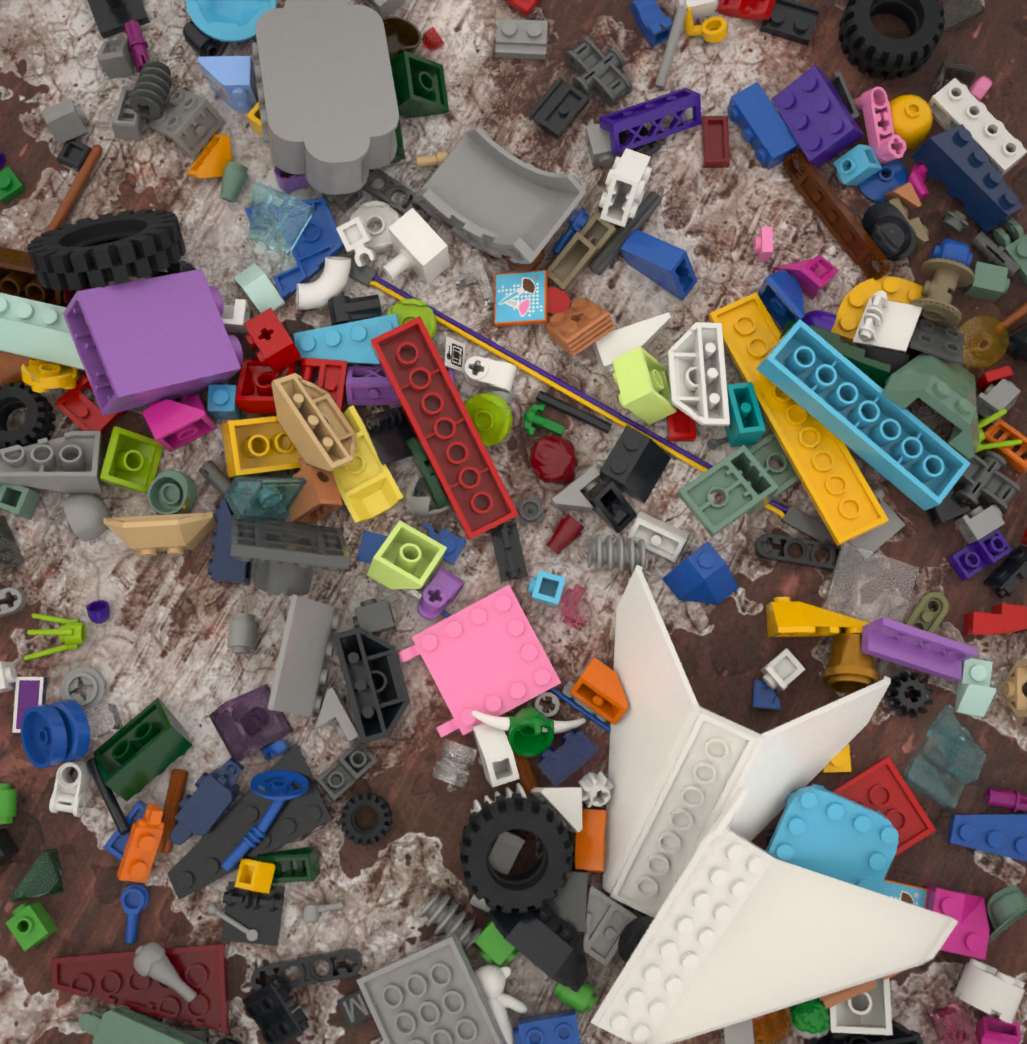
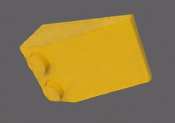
M277 416L233 420L221 424L228 478L300 468L298 459L302 456L279 423Z

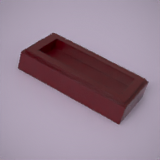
M702 116L703 168H729L728 116Z

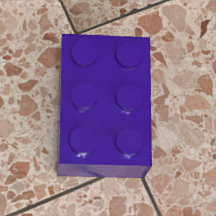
M816 65L812 66L772 98L773 103L807 159L818 167L823 166L864 135L826 73Z

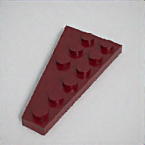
M226 942L164 947L166 956L180 978L197 993L192 1002H187L174 989L147 975L141 976L133 966L136 950L56 956L51 958L52 989L82 997L89 996L104 1000L105 1003L127 1006L132 1010L170 1020L176 1019L188 1022L193 1026L207 1027L223 1034L229 1033Z

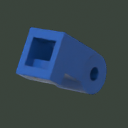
M634 0L630 3V9L637 22V26L651 48L669 38L673 22L669 16L665 17L656 0Z

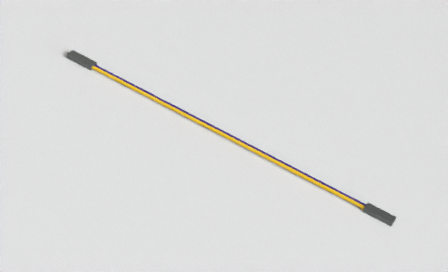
M342 251L336 255L351 258L349 277L368 288L374 286L399 301L411 298L417 299L379 278L377 271L366 265L359 267L354 258ZM429 306L433 310L438 323L515 365L624 428L627 425L651 438L662 450L704 473L713 467L702 459ZM772 500L764 506L782 518L781 522L817 542H826L830 533L824 523L792 505L785 507Z

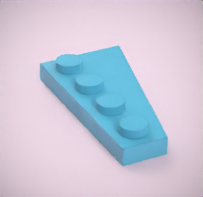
M395 313L293 333L295 346L302 358L347 361L349 364L380 365L370 346V340L400 326L398 315Z

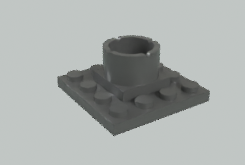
M232 515L230 556H236L237 560L246 562L253 561V558L257 559L254 585L259 590L277 595L285 593L286 596H292V594L298 596L306 595L310 591L313 568L316 569V566H324L325 570L339 572L341 568L349 569L350 555L341 528Z

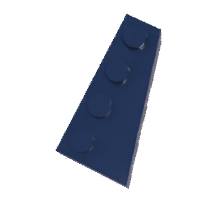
M963 124L930 137L911 156L917 164L921 161L929 169L927 174L933 180L938 178L948 188L946 193L952 199L960 200L964 204L963 210L986 233L1003 226L1024 208L1018 201L1016 194L1010 190L1002 175L994 168L988 160L986 153L980 149L972 138L970 131Z

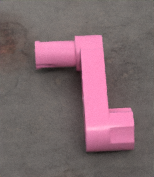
M875 87L864 92L861 97L854 99L853 101L858 113L863 112L868 143L869 146H872L879 163L882 165L903 157L906 151L905 140L894 133L890 104L885 90L881 87Z

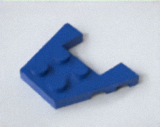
M325 198L292 201V204L285 205L268 204L267 207L255 208L251 206L244 208L255 232L278 222L281 224L297 262V266L273 276L283 300L288 299L296 292L297 283L305 284L325 266V257L336 256L345 248Z

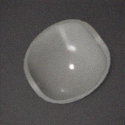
M78 494L63 500V507L68 522L79 539L87 542L96 539L104 533L107 526L103 523V518H110L108 507L100 498L90 494Z

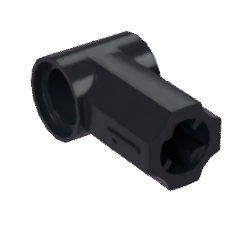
M378 294L358 298L336 296L328 300L331 326L382 316Z

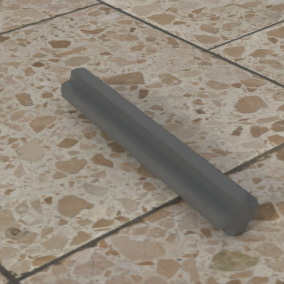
M652 191L638 207L634 219L629 218L626 226L619 229L590 264L592 272L596 275H601L619 254L626 238L630 237L635 229L639 230L661 204L662 197L658 193Z

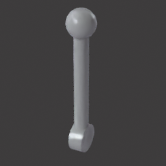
M210 903L207 906L209 914L219 916L245 933L249 941H255L258 938L259 932L256 929L250 930L220 911L215 903Z

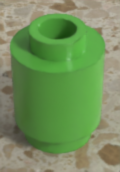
M0 783V824L13 823V816H16L17 788H11L12 783Z
M586 981L578 992L560 983H557L553 994L558 996L559 1001L581 1014L585 1009L590 1012L598 995L593 993L595 987Z

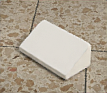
M640 511L626 540L633 538L634 544L637 545L640 539H644L647 550L675 563L687 540L688 533Z

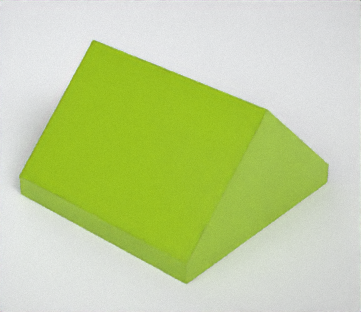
M114 426L100 479L112 487L148 494L150 482L156 476L163 446L152 438Z

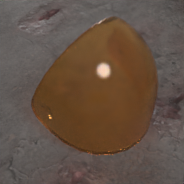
M788 1008L752 1018L754 1044H778L788 1036L792 1027V1017Z

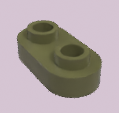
M938 592L925 594L920 598L904 624L912 627L914 624H917L921 630L934 633L949 610L948 600ZM929 602L935 605L934 612L928 609Z

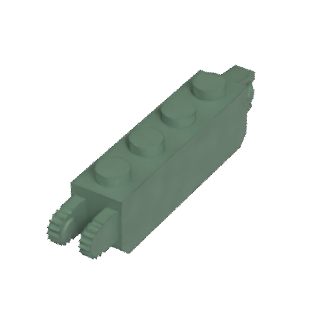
M125 1006L107 1012H101V1010L97 1009L91 1013H83L78 1022V1026H80L82 1031L85 1030L86 1033L94 1036L93 1044H208Z

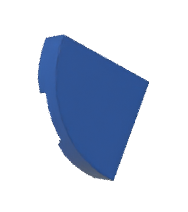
M753 680L751 708L781 710L780 700L774 690L763 681Z
M281 739L264 748L261 752L264 759L268 761L289 751L291 747L287 739Z

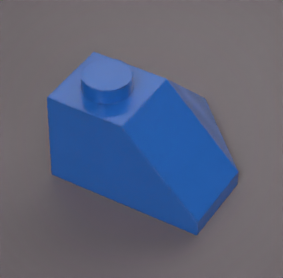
M709 541L662 578L679 601L718 605L739 588L726 562Z

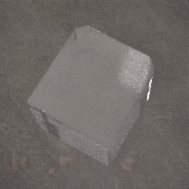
M101 703L84 710L90 727V740H96L123 727L117 706L113 703Z

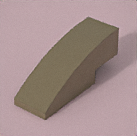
M596 212L580 233L576 232L548 267V277L565 290L586 270L618 230L608 221L600 219V215Z

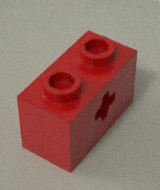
M272 308L243 323L249 332L245 335V338L252 349L258 347L260 351L256 353L257 357L264 367L269 365L274 374L302 358Z

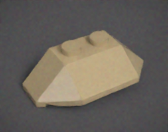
M297 373L273 380L271 385L278 421L305 462L327 471H332L352 463L357 434L330 394L315 384L303 380Z
M214 512L103 518V523L114 534L143 557L157 556V552L167 551L168 555H183L184 550H193L218 524L215 521Z

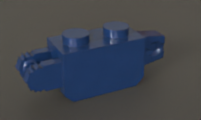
M230 758L219 769H215L210 774L204 772L195 783L198 789L194 794L188 793L177 807L181 810L175 817L179 822L171 831L169 838L172 844L182 845L193 834L196 836L205 835L209 829L215 826L240 794L237 781L245 769L236 759Z

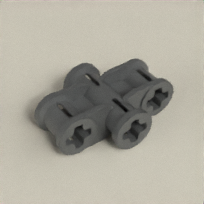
M584 37L581 40V44L575 49L565 52L566 61L580 75L573 77L572 83L574 87L585 95L589 96L590 91L594 89L605 104L609 107H614L618 99L624 94H630L633 91L631 82L619 70L625 66V60L615 47H610L604 56L591 39Z
M956 450L971 463L957 481L958 484L963 486L962 489L957 490L955 493L957 499L972 508H975L979 503L978 499H981L988 506L994 504L1000 509L1001 513H1006L1009 510L1008 505L1014 496L1019 495L1022 491V488L1016 482L999 472L1000 469H1004L1007 465L1006 460L999 454L989 450L983 454V460L975 454L969 460Z

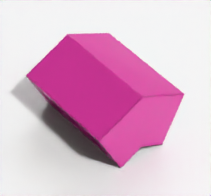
M983 1016L976 1025L975 1044H1019L1022 1041L1018 1022H1012L1011 1024L1001 1019Z

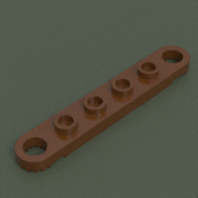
M795 151L785 156L783 159L784 163H782L785 175H788L787 177L794 182L795 188L852 261L859 265L864 272L863 274L867 275L866 278L878 280L884 277L889 271L888 259L816 167L809 162L806 155L801 151ZM793 159L800 163L798 164L800 166L799 171L793 167ZM875 260V262H878L877 265L879 264L878 268H880L879 272H876L872 268V261Z

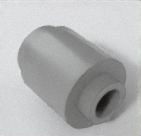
M246 613L233 614V620L229 622L227 647L233 649L232 653L246 655L249 654V650L255 649L257 634L255 615Z

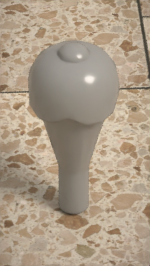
M156 942L139 946L135 951L136 955L133 959L134 969L141 976L147 975L174 989L187 1002H192L197 993L180 978L166 956L164 947Z

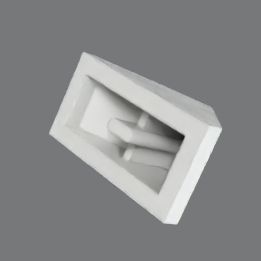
M534 787L530 791L541 803L546 802L551 806L553 812L557 813L561 818L567 831L579 833L582 830V787Z

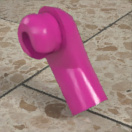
M921 161L913 166L908 177V182L912 184L919 200L926 198L930 194L924 183L929 169Z

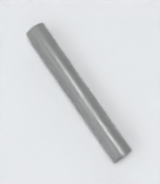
M677 7L655 83L656 86L665 88L688 10L685 7Z

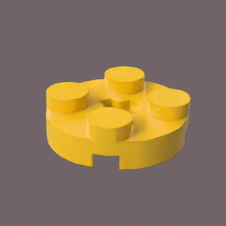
M37 359L29 360V366L27 367L24 364L21 366L23 382L32 386V391L38 393L47 392L49 389L54 388L73 389L76 387V381L79 377L77 368Z

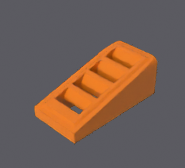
M1000 418L995 425L992 424L984 432V441L986 443L1005 441L1008 437L1012 440L1021 439L1022 444L1018 445L1020 449L1016 453L1011 451L1016 445L994 448L993 450L1002 456L1013 469L1024 475L1027 472V458L1023 460L1021 457L1024 453H1027V437ZM1001 429L1004 433L996 440L994 436Z

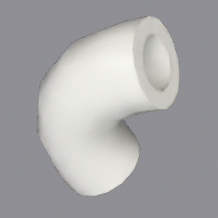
M327 256L325 257L324 271L319 279L312 283H297V310L320 308L328 304L330 298L339 296L347 285L351 258Z

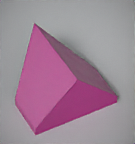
M820 254L813 259L773 267L778 272L785 269L789 275H794L800 283L802 292L811 300L839 272L835 266Z

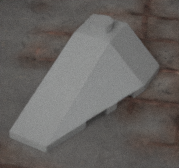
M70 431L63 433V437L47 440V437L38 439L36 444L24 447L15 445L0 449V482L71 494H101L102 480L100 475L103 468L101 431Z

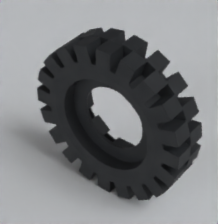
M141 209L135 213L133 210L120 211L115 216H112V213L98 215V219L94 220L90 217L77 220V224L67 223L57 227V230H49L42 233L41 237H35L30 241L31 244L27 246L38 283L45 288L52 287V290H64L68 287L69 290H83L88 285H91V289L106 287L110 281H114L116 285L129 282V277L131 276L142 278L151 275V270L161 271L170 267L169 263L178 262L181 256H184L186 253L177 216L173 212L167 213V210L159 209L156 211Z

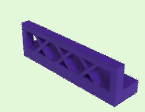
M682 88L599 117L600 128L610 132L611 152L617 155L624 152L626 148L633 149L702 124L700 93L688 88ZM692 107L693 119L684 121L682 119L684 113L688 108ZM671 115L674 117L667 128L663 129L660 126L666 116ZM649 122L652 124L647 135L641 136L638 134L645 123ZM628 130L630 132L629 137L625 143L619 145V133Z

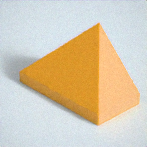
M215 134L186 174L189 177L199 179L223 177V167L227 166L228 161H232L230 138L226 134Z

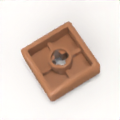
M581 297L574 300L571 307L563 313L554 314L550 318V322L545 325V328L553 342L570 355L577 356L614 330L616 325L613 324L614 321L611 320L612 317L609 316L610 313L590 299Z

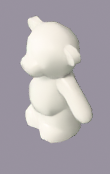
M483 965L476 969L474 973L507 1044H512L515 1042L514 1032L506 1008H510L520 1014H525L528 1008L524 1002L503 993L505 980L511 974L509 966Z

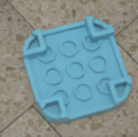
M812 784V786L802 787L794 793L791 792L785 800L787 805L766 852L778 860L878 893L898 846L899 834L889 819L877 809L872 810L826 790L821 785Z

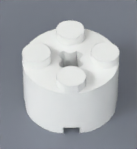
M970 958L969 962L965 965L954 995L988 1014H997L1000 1016L999 1019L1012 1024L1025 989H1023L1025 983L1010 975L997 972L998 969L986 963Z

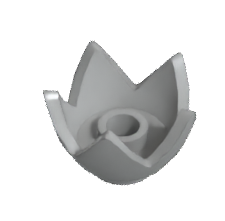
M416 473L411 478L405 494V505L412 514L416 516H434L450 509L448 505L441 508L437 507L420 474Z

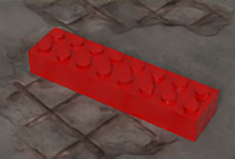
M419 316L371 339L370 346L418 442L427 455L429 463L467 540L518 516L519 514L421 317Z

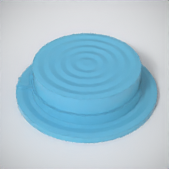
M186 0V6L191 20L200 31L215 40L235 43L256 37V23L265 12L276 9V0Z

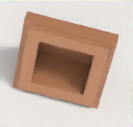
M910 182L900 185L883 195L888 201L899 197L901 204L905 205L908 211L921 206V202Z

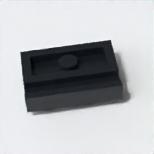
M776 0L770 19L763 20L760 31L808 46L820 8L794 0Z
M559 77L529 113V120L538 123L540 128L558 140L587 106L590 97L570 83L564 82L562 77Z

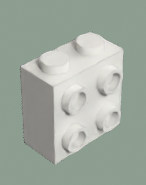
M626 148L622 157H616L613 168L610 169L605 185H607L606 192H603L599 207L603 208L600 219L622 227L626 226L629 218L634 219L645 193V184H647L652 168L648 167L650 156Z

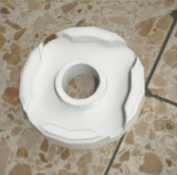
M374 200L360 205L359 209L353 212L350 220L361 216L367 229L370 223L374 221L382 224V228L379 231L373 232L368 229L373 240L367 244L368 248L372 249L375 253L391 248L393 245L388 227L399 219L398 213L389 204L382 201Z

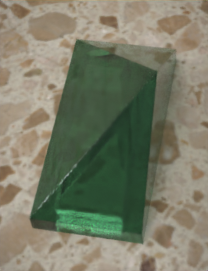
M51 848L41 853L9 900L17 902L63 892L58 850Z

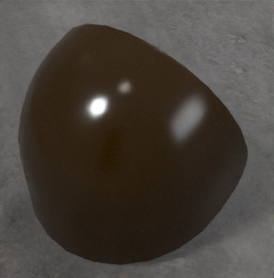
M387 16L382 18L390 60L403 51L413 54L422 40L421 33L417 27L400 17Z

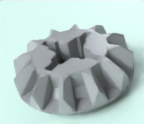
M88 667L75 668L63 678L60 686V695L62 700H75L82 707L83 711H90V709L100 705V701L105 695V682L100 673ZM82 681L84 685L93 686L90 690L86 691L87 696L85 697L83 694L73 693L81 688Z

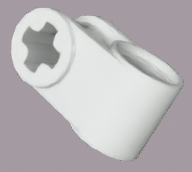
M473 356L465 363L464 376L470 385L491 391L511 393L517 367L508 362ZM475 367L480 368V372L477 375L472 374Z
M67 762L58 768L49 805L51 813L62 811L73 813L75 817L82 816L86 807L87 790L91 776L86 762ZM72 767L78 772L76 781H73L70 777Z

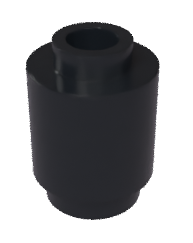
M193 21L185 25L183 29L185 41L200 57L217 55L220 41L204 34L195 26Z

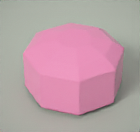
M986 76L978 78L971 86L969 92L980 102L993 84L992 80Z

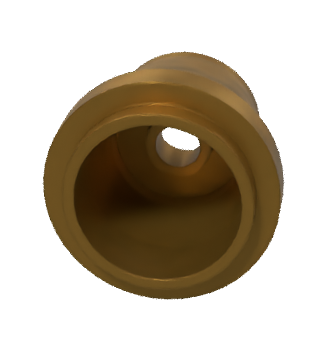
M843 633L833 637L827 666L822 671V682L829 689L840 693L852 694L880 681V674L876 671L874 656L861 653L862 634Z

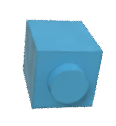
M209 384L207 411L214 419H241L242 409L238 408L235 403L236 385Z

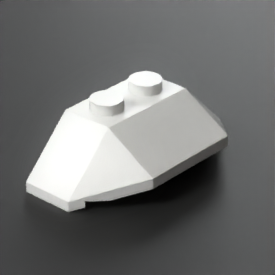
M695 322L667 352L670 402L701 425L729 426L730 418L722 323Z

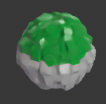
M819 997L790 1006L786 1011L787 1023L796 1035L809 1040L812 1038L819 1039L825 1036L829 1029H831L830 1008L826 1009Z

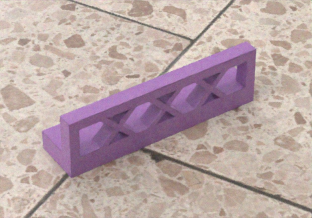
M348 366L345 382L348 406L400 404L387 378L382 377L385 374L381 366ZM445 366L454 383V369ZM354 375H365L364 377H354Z
M885 617L862 627L861 653L951 682L962 680V661L977 656V648Z

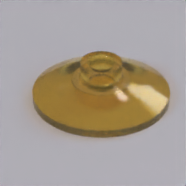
M980 315L972 317L965 321L957 330L964 334L963 364L971 368L989 367L998 362L1007 350L1009 343L1007 329L1001 321L992 316ZM982 340L988 341L985 348H980L979 346Z

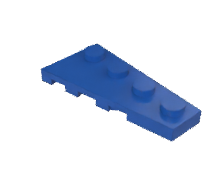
M951 814L947 843L1027 862V814Z

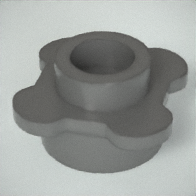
M947 210L944 214L945 219L942 221V224L954 233L960 234L963 229L966 230L969 226V223L966 222L967 217L959 211L954 210L951 212Z
M539 497L517 501L516 508L520 513L519 523L526 526L530 522L536 521L541 523L544 521L545 514L541 511L542 500ZM528 509H532L533 512L531 514L528 513Z

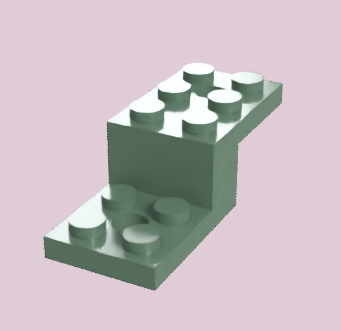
M772 432L750 449H747L745 445L741 446L680 489L677 495L710 536L713 537L745 513L749 516L753 515L799 482L800 479ZM773 458L778 459L782 463V468L779 470L772 469L768 461ZM714 492L722 494L725 502L714 504L710 500V494Z

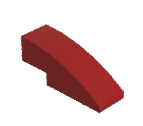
M999 604L992 606V613L970 612L964 614L963 636H996L1027 629V606Z

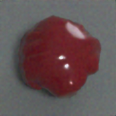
M554 435L541 437L533 445L529 457L533 473L544 483L568 485L573 482L575 468L578 466L579 461L570 440Z

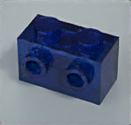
M571 729L560 738L563 742L562 745L555 750L551 746L538 756L541 762L537 765L555 787L599 752L582 729L577 732Z

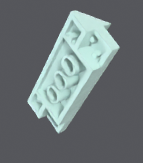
M0 293V351L84 370L63 316L66 307Z

